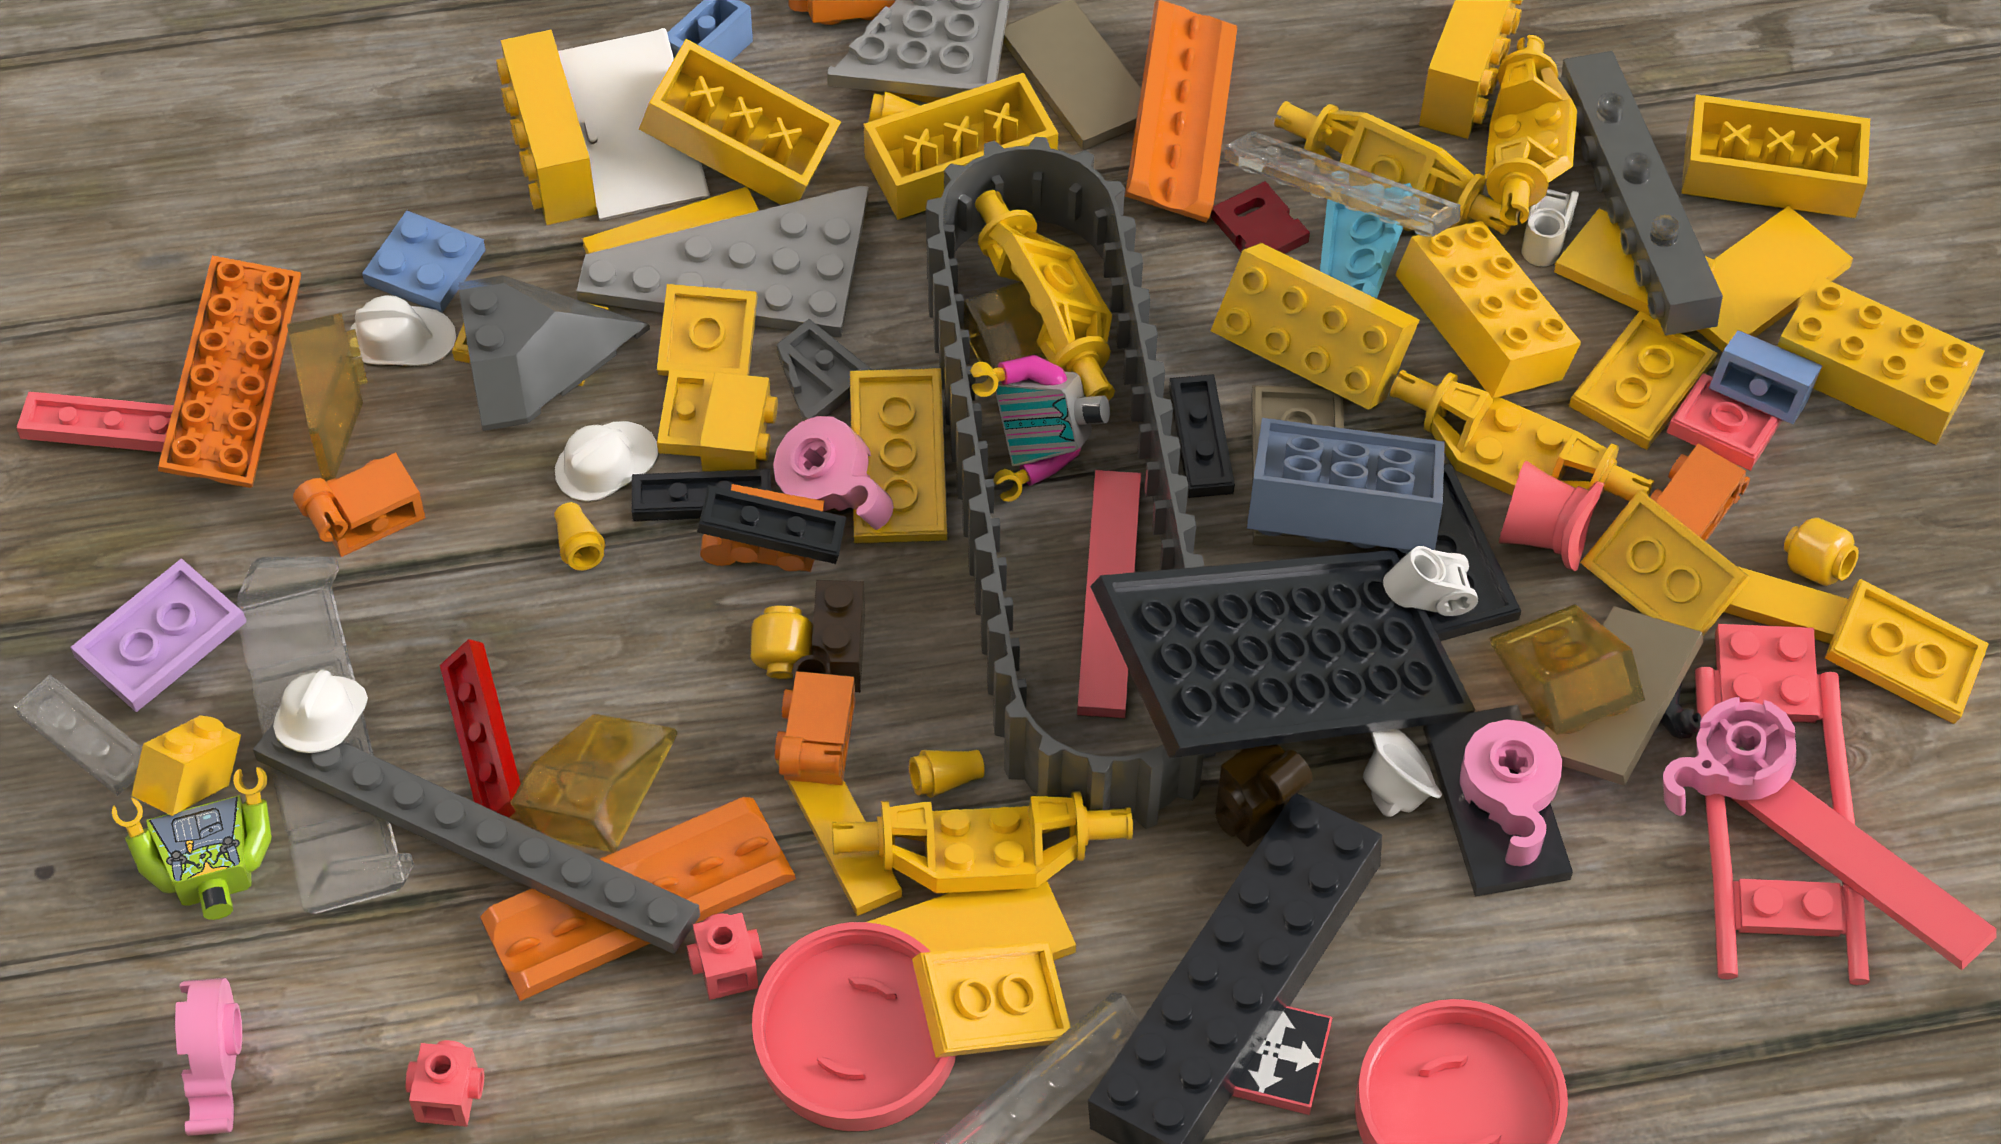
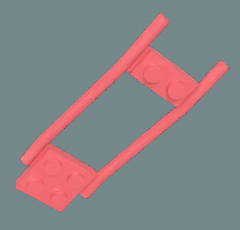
M1718 624L1715 630L1717 670L1711 667L1695 669L1697 713L1702 718L1714 705L1730 698L1740 697V702H1755L1762 705L1764 700L1770 701L1786 712L1791 722L1815 723L1817 720H1822L1833 809L1855 825L1841 717L1839 675L1835 672L1817 674L1814 628ZM1721 794L1705 796L1714 888L1718 978L1735 979L1738 977L1736 930H1739V933L1839 937L1840 934L1846 935L1849 983L1853 985L1868 984L1870 979L1864 897L1843 881V886H1840V883L1760 879L1733 881L1725 796Z

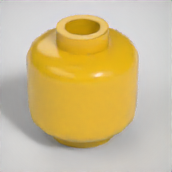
M1817 517L1806 520L1800 527H1793L1784 542V551L1788 553L1787 562L1790 570L1823 586L1834 584L1838 580L1843 581L1849 577L1856 565L1859 554L1858 547L1854 546L1855 542L1852 533Z
M771 606L765 608L764 614L756 617L751 626L750 657L752 662L756 666L767 670V676L770 678H793L792 669L797 660L807 655H813L812 622L807 617L802 616L801 609L796 607Z

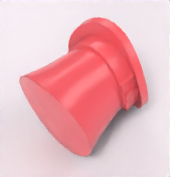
M1525 461L1514 488L1499 538V544H1519L1552 549L1556 554L1561 555L1566 568L1577 571L1584 550L1590 520L1605 483L1596 481L1589 490L1579 486L1574 488Z

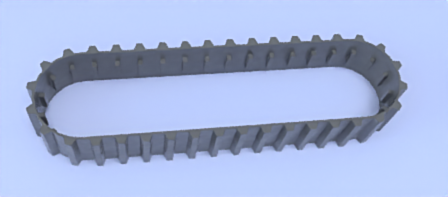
M1035 137L1029 146L1003 148L997 142L991 141L984 144L983 156L972 160L966 166L951 163L944 170V192L942 197L927 200L926 243L929 317L933 318L935 353H939L942 389H945L946 425H950L952 462H956L957 497L962 500L963 535L968 538L970 576H974L976 615L981 616L982 654L987 655L988 694L994 696V734L1005 738L1004 771L1008 779L1025 780L1037 796L1071 798L1072 791H1080L1083 806H1086L1087 811L1125 809V807H1130L1132 820L1135 819L1147 829L1157 825L1159 810L1169 805L1175 798L1179 797L1193 801L1200 792L1203 759L1215 756L1216 752L1169 758L1162 744L1151 751L1130 756H1097L1076 751L1054 740L1036 724L1034 718L1027 711L1026 679L1017 680L1016 672L1020 670L1019 637L1010 638L1009 631H1013L1012 597H1003V591H1006L1007 562L1006 557L997 558L996 552H1000V519L991 518L990 513H994L993 479H984V475H988L987 441L978 442V438L982 437L981 403L972 404V401H975L976 394L971 386L976 383V377H973L970 372L972 366L966 367L967 364H970L969 330H960L964 328L963 294H954L958 293L957 258H955V252L961 244L975 233L982 231L984 226L987 225L975 207L977 198L986 191H999L1009 211L1026 210L1033 215L1035 221L1064 227L1077 233L1095 248L1103 259L1104 278H1110L1111 281L1109 307L1110 312L1117 313L1118 317L1117 349L1124 348L1125 353L1124 385L1131 384L1132 389L1131 421H1138L1139 425L1138 457L1139 459L1145 458L1146 461L1145 494L1146 497L1152 496L1154 503L1152 530L1153 535H1160L1161 539L1160 570L1204 567L1202 555L1193 553L1196 522L1194 515L1186 514L1187 477L1178 475L1180 443L1179 438L1171 436L1173 413L1171 400L1163 398L1165 368L1163 362L1156 361L1158 333L1156 325L1149 324V289L1141 288L1143 259L1141 253L1134 252L1135 219L1123 216L1125 188L1121 181H1105L1102 175L1094 169V155L1084 150L1075 155H1070L1064 151L1051 149L1045 137Z

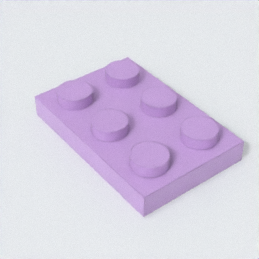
M180 559L70 648L74 657L135 712H138L247 621L242 610L183 559Z

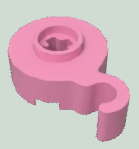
M816 416L800 422L785 435L777 448L773 463L775 481L783 493L824 501L823 511L836 508L838 511L847 508L856 509V513L875 530L884 526L892 516L894 507L891 497L876 482L870 479V476L866 473L869 464L868 456H871L870 449L863 439L846 423L830 416Z
M1740 697L1730 698L1714 705L1702 717L1700 722V730L1696 737L1697 757H1681L1673 760L1666 766L1663 773L1664 802L1670 811L1678 816H1682L1686 812L1685 789L1683 787H1693L1705 796L1721 794L1738 800L1762 799L1778 792L1790 780L1796 765L1795 727L1786 712L1770 701L1764 700L1762 705L1755 702H1740Z
M1508 719L1488 723L1473 734L1465 748L1459 783L1464 797L1469 804L1473 801L1480 809L1490 813L1489 819L1499 823L1505 833L1522 836L1511 837L1505 861L1509 865L1525 866L1535 861L1540 854L1546 834V824L1539 812L1547 807L1556 795L1561 778L1562 758L1556 743L1543 730L1527 722ZM1509 769L1518 772V774L1510 773Z
M226 978L183 981L179 987L181 993L185 992L187 994V1001L176 1002L175 1033L177 1055L188 1054L190 1069L183 1070L181 1074L184 1082L185 1096L188 1098L190 1106V1119L185 1121V1132L188 1136L232 1132L234 1121L231 1081L235 1071L236 1055H239L242 1049L240 1008L237 1003H234L231 987Z

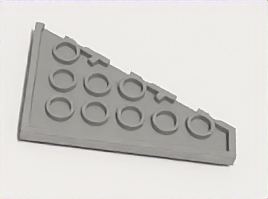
M896 0L890 8L885 6L866 27L865 33L857 37L848 46L849 52L835 67L830 66L828 68V86L946 98L996 82L1010 0Z
M856 186L585 254L576 290L577 300L663 313L667 284L756 291L758 296L755 317L756 326L794 331L805 321L811 319L830 336L841 337L868 202L869 187Z

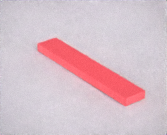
M1095 470L1077 715L1125 718L1128 667L1090 586L1100 575L1135 573L1141 473Z
M1791 778L1778 792L1762 799L1738 800L1732 798V800L1959 969L1963 970L1996 939V928Z

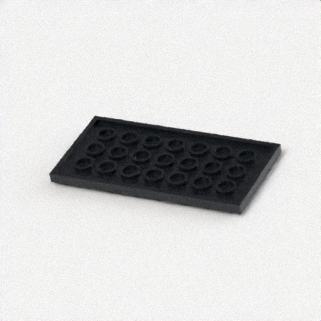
M1395 550L1100 575L1090 586L1169 758L1432 725L1475 711L1426 611L1400 606L1385 591L1383 586L1384 576L1400 561Z

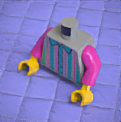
M1036 355L1000 362L998 368L994 369L986 362H977L971 367L970 372L973 377L989 376L985 382L975 383L971 387L974 393L980 397H987L995 392L1012 466H1020V471L1016 473L1003 469L994 476L993 482L995 485L1008 479L1014 481L1012 489L999 495L1003 501L1010 502L1019 498L1022 493L1023 484L1027 483L1031 486L1060 471L1080 454L1081 446L1091 435V424H1103L1109 420L1110 407L1106 396L1085 397L1081 377L1077 373L1065 372L1061 367Z

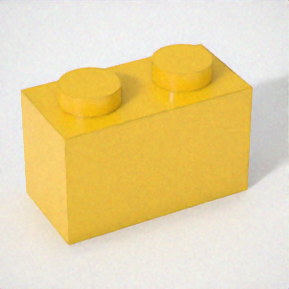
M715 372L699 445L702 472L759 469L760 460H768L771 437L770 434L766 433L768 423L775 424L778 409V398L770 395L769 378Z
M200 715L144 743L131 796L173 816L229 786L241 734L224 727L223 723L216 718Z

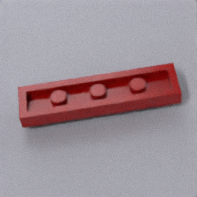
M468 639L440 664V669L474 802L509 818L526 802L484 643Z

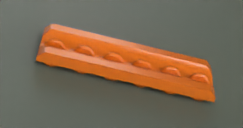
M1164 0L1155 1L1125 197L1205 223L1208 221L1214 205L1237 25L1208 15L1191 12L1182 6Z
M212 255L158 465L159 472L206 478L220 483L247 488L253 487L297 300L301 272Z
M750 797L738 798L600 858V860L698 904L700 917L696 923L796 879L790 864L775 840L754 798ZM532 888L490 906L480 916L481 922L519 1001L651 944Z

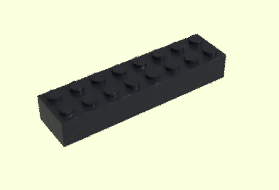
M1298 793L1289 799L1088 1099L1091 1130L1117 1144L1202 1143L1233 1095L1234 1087L1284 1009L1291 1005L1381 866L1382 834Z

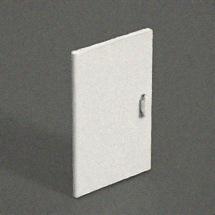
M665 28L558 51L590 158L599 221L710 198L701 162L639 130L648 104L674 60Z

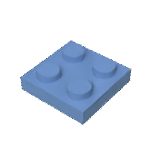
M406 211L363 271L364 283L443 313L459 290V282L465 281L485 252L484 239Z

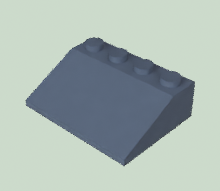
M1262 418L1247 529L1258 530L1260 533L1269 536H1278L1283 533L1299 535L1314 542H1325L1328 540L1351 542L1354 546L1360 548H1373L1375 546L1397 548L1406 554L1417 546H1424L1435 550L1443 504L1445 441Z

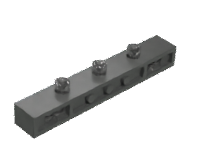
M1607 51L1563 59L1562 74L1558 79L1577 109L1575 132H1578L1581 139L1582 156L1585 162H1591L1595 186L1599 193L1604 192L1611 223H1618L1623 252L1625 255L1631 254L1634 260L1635 279L1638 286H1645L1648 293V308L1651 317L1659 320L1665 336L1717 327L1723 295L1614 52Z

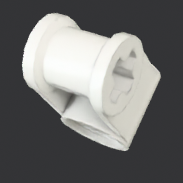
M1547 189L1546 196L1539 203L1529 207V216L1521 253L1530 264L1546 267L1556 263L1561 255L1567 230H1570L1579 192L1572 191L1570 194Z
M1417 546L1387 572L1383 579V586L1388 596L1395 603L1403 607L1438 612L1444 616H1456L1469 612L1478 604L1477 593L1474 589L1470 588L1466 574L1469 570L1468 560L1461 554L1445 553L1431 550L1424 546Z

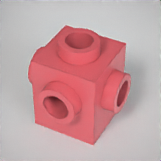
M742 913L733 915L715 914L706 918L703 922L693 924L695 944L686 945L693 975L703 973L709 1000L759 988L755 960L763 958L757 930L747 931Z
M450 1040L440 1041L437 1044L421 1043L417 1062L410 1061L406 1073V1092L410 1093L409 1102L416 1122L468 1126L473 1099L481 1098L484 1087V1068L477 1066L473 1048Z

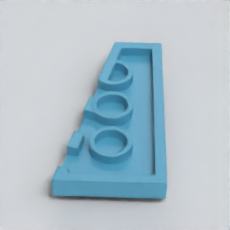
M1407 183L1327 199L1320 271L1377 299L1416 195L1411 184Z

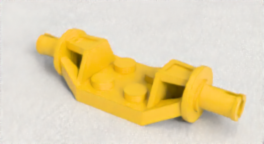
M1534 35L1527 36L1526 48L1525 38H1520L1517 43V51L1507 55L1500 63L1497 75L1500 89L1490 120L1484 174L1488 194L1495 202L1502 204L1500 218L1506 224L1514 226L1518 225V213L1520 212L1521 224L1525 223L1529 216L1528 207L1539 203L1546 196L1549 182L1573 167L1577 109L1558 79V70L1555 62L1550 56L1543 53L1544 42L1541 38Z
M1285 101L1280 106L1277 115L1282 117L1281 119L1275 118L1274 126L1306 140L1303 153L1304 158L1312 161L1331 195L1340 197L1410 183L1416 195L1403 227L1406 231L1456 227L1467 224L1471 219L1483 221L1486 226L1500 232L1502 235H1505L1512 225L1506 224L1500 218L1502 204L1483 195L1486 183L1485 176L1480 173L1472 174L1443 148L1365 112L1342 111L1337 106L1328 104L1318 116H1315L1292 105L1288 101ZM1327 145L1342 154L1339 164L1324 151ZM1437 202L1455 207L1454 212L1432 208Z
M990 190L984 192L975 201L977 211L980 212L987 224L979 234L978 245L980 250L991 259L998 276L1020 281L1025 285L1031 296L1030 302L1032 306L1041 313L1044 321L1036 342L1049 362L1061 367L1065 372L1077 373L1081 377L1085 397L1104 395L1109 401L1114 396L1115 390L1107 380L1102 368L1109 360L1111 353L1107 342L1112 314L1074 250L1036 233L1037 223L1033 215L1026 210L1009 211L999 191Z
M1401 370L1392 385L1391 397L1398 398L1426 411L1424 430L1432 433L1437 441H1445L1444 453L1456 471L1511 496L1525 461L1574 488L1579 486L1589 490L1596 481L1603 482L1605 484L1601 494L1607 491L1628 501L1633 498L1638 490L1643 491L1648 496L1652 490L1653 480H1648L1617 466L1616 457L1619 446L1611 443L1606 448L1576 430L1501 397L1492 399L1490 393L1484 390L1458 383V376L1449 372L1442 382L1436 386L1408 374L1407 371ZM1447 410L1466 421L1461 435L1443 418L1446 416ZM1568 467L1593 474L1591 481L1561 480Z
M1072 791L1071 798L1031 796L1029 806L932 811L931 802L890 807L889 801H881V816H877V821L832 822L834 855H839V853L878 851V855L883 856L884 871H892L893 867L935 893L1037 888L1074 859L1076 861H1084L1085 846H1088L1089 840H1132L1133 820L1130 807H1125V809L1087 811L1086 806H1083L1080 791ZM1069 827L1068 839L1043 851L1042 834ZM895 836L924 842L926 857L896 846Z

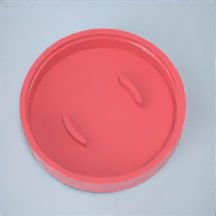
M849 922L824 927L802 937L776 959L765 974L755 998L752 1013V1033L763 1073L770 1087L787 1107L808 1121L823 1127L842 1131H868L887 1127L908 1118L923 1108L937 1094L947 1080L954 1066L956 1056L935 1057L912 958L919 953L931 952L926 946L910 935L889 926L868 922Z
M1464 999L1438 1000L1413 1007L1391 1020L1374 1038L1366 1052L1355 1096V1116L1363 1144H1559L1565 1127L1568 1108L1564 1075L1554 1053L1541 1036L1527 1023L1503 1009L1490 1004Z

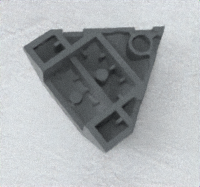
M504 275L459 282V295L483 431L530 423L541 414V407L558 394L562 397L615 357L617 355L616 349L632 337L638 339L650 330L648 323Z

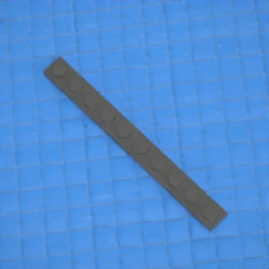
M272 724L253 749L256 760L672 954L677 952L692 929L693 924L700 917L698 904L345 742L322 752H297L285 747L276 738Z

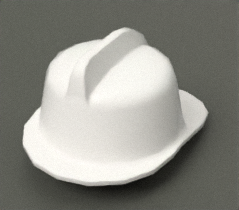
M389 295L376 297L367 302L362 309L356 310V322L351 326L348 335L349 350L354 357L371 365H431L444 359L452 351L456 341L455 326L448 316L435 309L410 306L407 301L397 296Z
M629 421L611 422L603 426H585L577 430L568 439L565 449L560 454L555 465V480L561 491L572 499L584 502L601 500L632 482V474H645L654 466L658 457L657 441L652 432L642 425Z
M320 670L317 673L313 672L297 677L284 690L281 706L276 713L273 724L276 738L285 747L297 752L317 753L330 750L343 742L364 711L368 700L365 689L351 679L331 676V673L327 670Z
M1398 729L1371 732L1375 750L1364 770L1363 778L1367 786L1372 790L1373 801L1383 815L1392 817L1399 811L1409 813L1430 796L1435 798L1442 796L1441 791L1435 784L1430 766L1424 755L1404 733Z

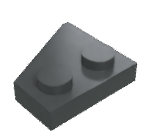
M811 319L805 321L777 343V354L803 421L816 416H828L850 399V371L872 370Z

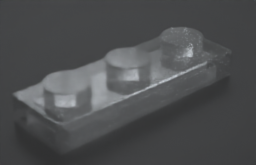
M51 674L14 705L17 715L116 796H119L135 781L142 747Z

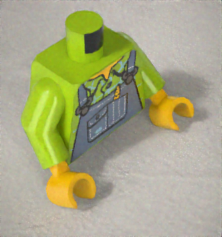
M256 767L259 779L257 786L253 789H248L244 786L241 769H238L234 774L233 782L235 788L245 794L246 802L244 803L241 796L237 795L185 809L173 816L166 814L147 819L148 828L145 829L142 828L140 823L143 810L138 800L131 798L138 813L136 818L129 822L122 821L118 817L115 805L112 808L114 821L121 827H126L129 834L125 837V841L139 873L161 892L176 893L181 905L190 906L201 903L203 916L206 919H222L233 912L230 894L245 891L251 887V872L260 867L271 842L272 836L267 801L261 799L260 792L267 784V775L260 767Z

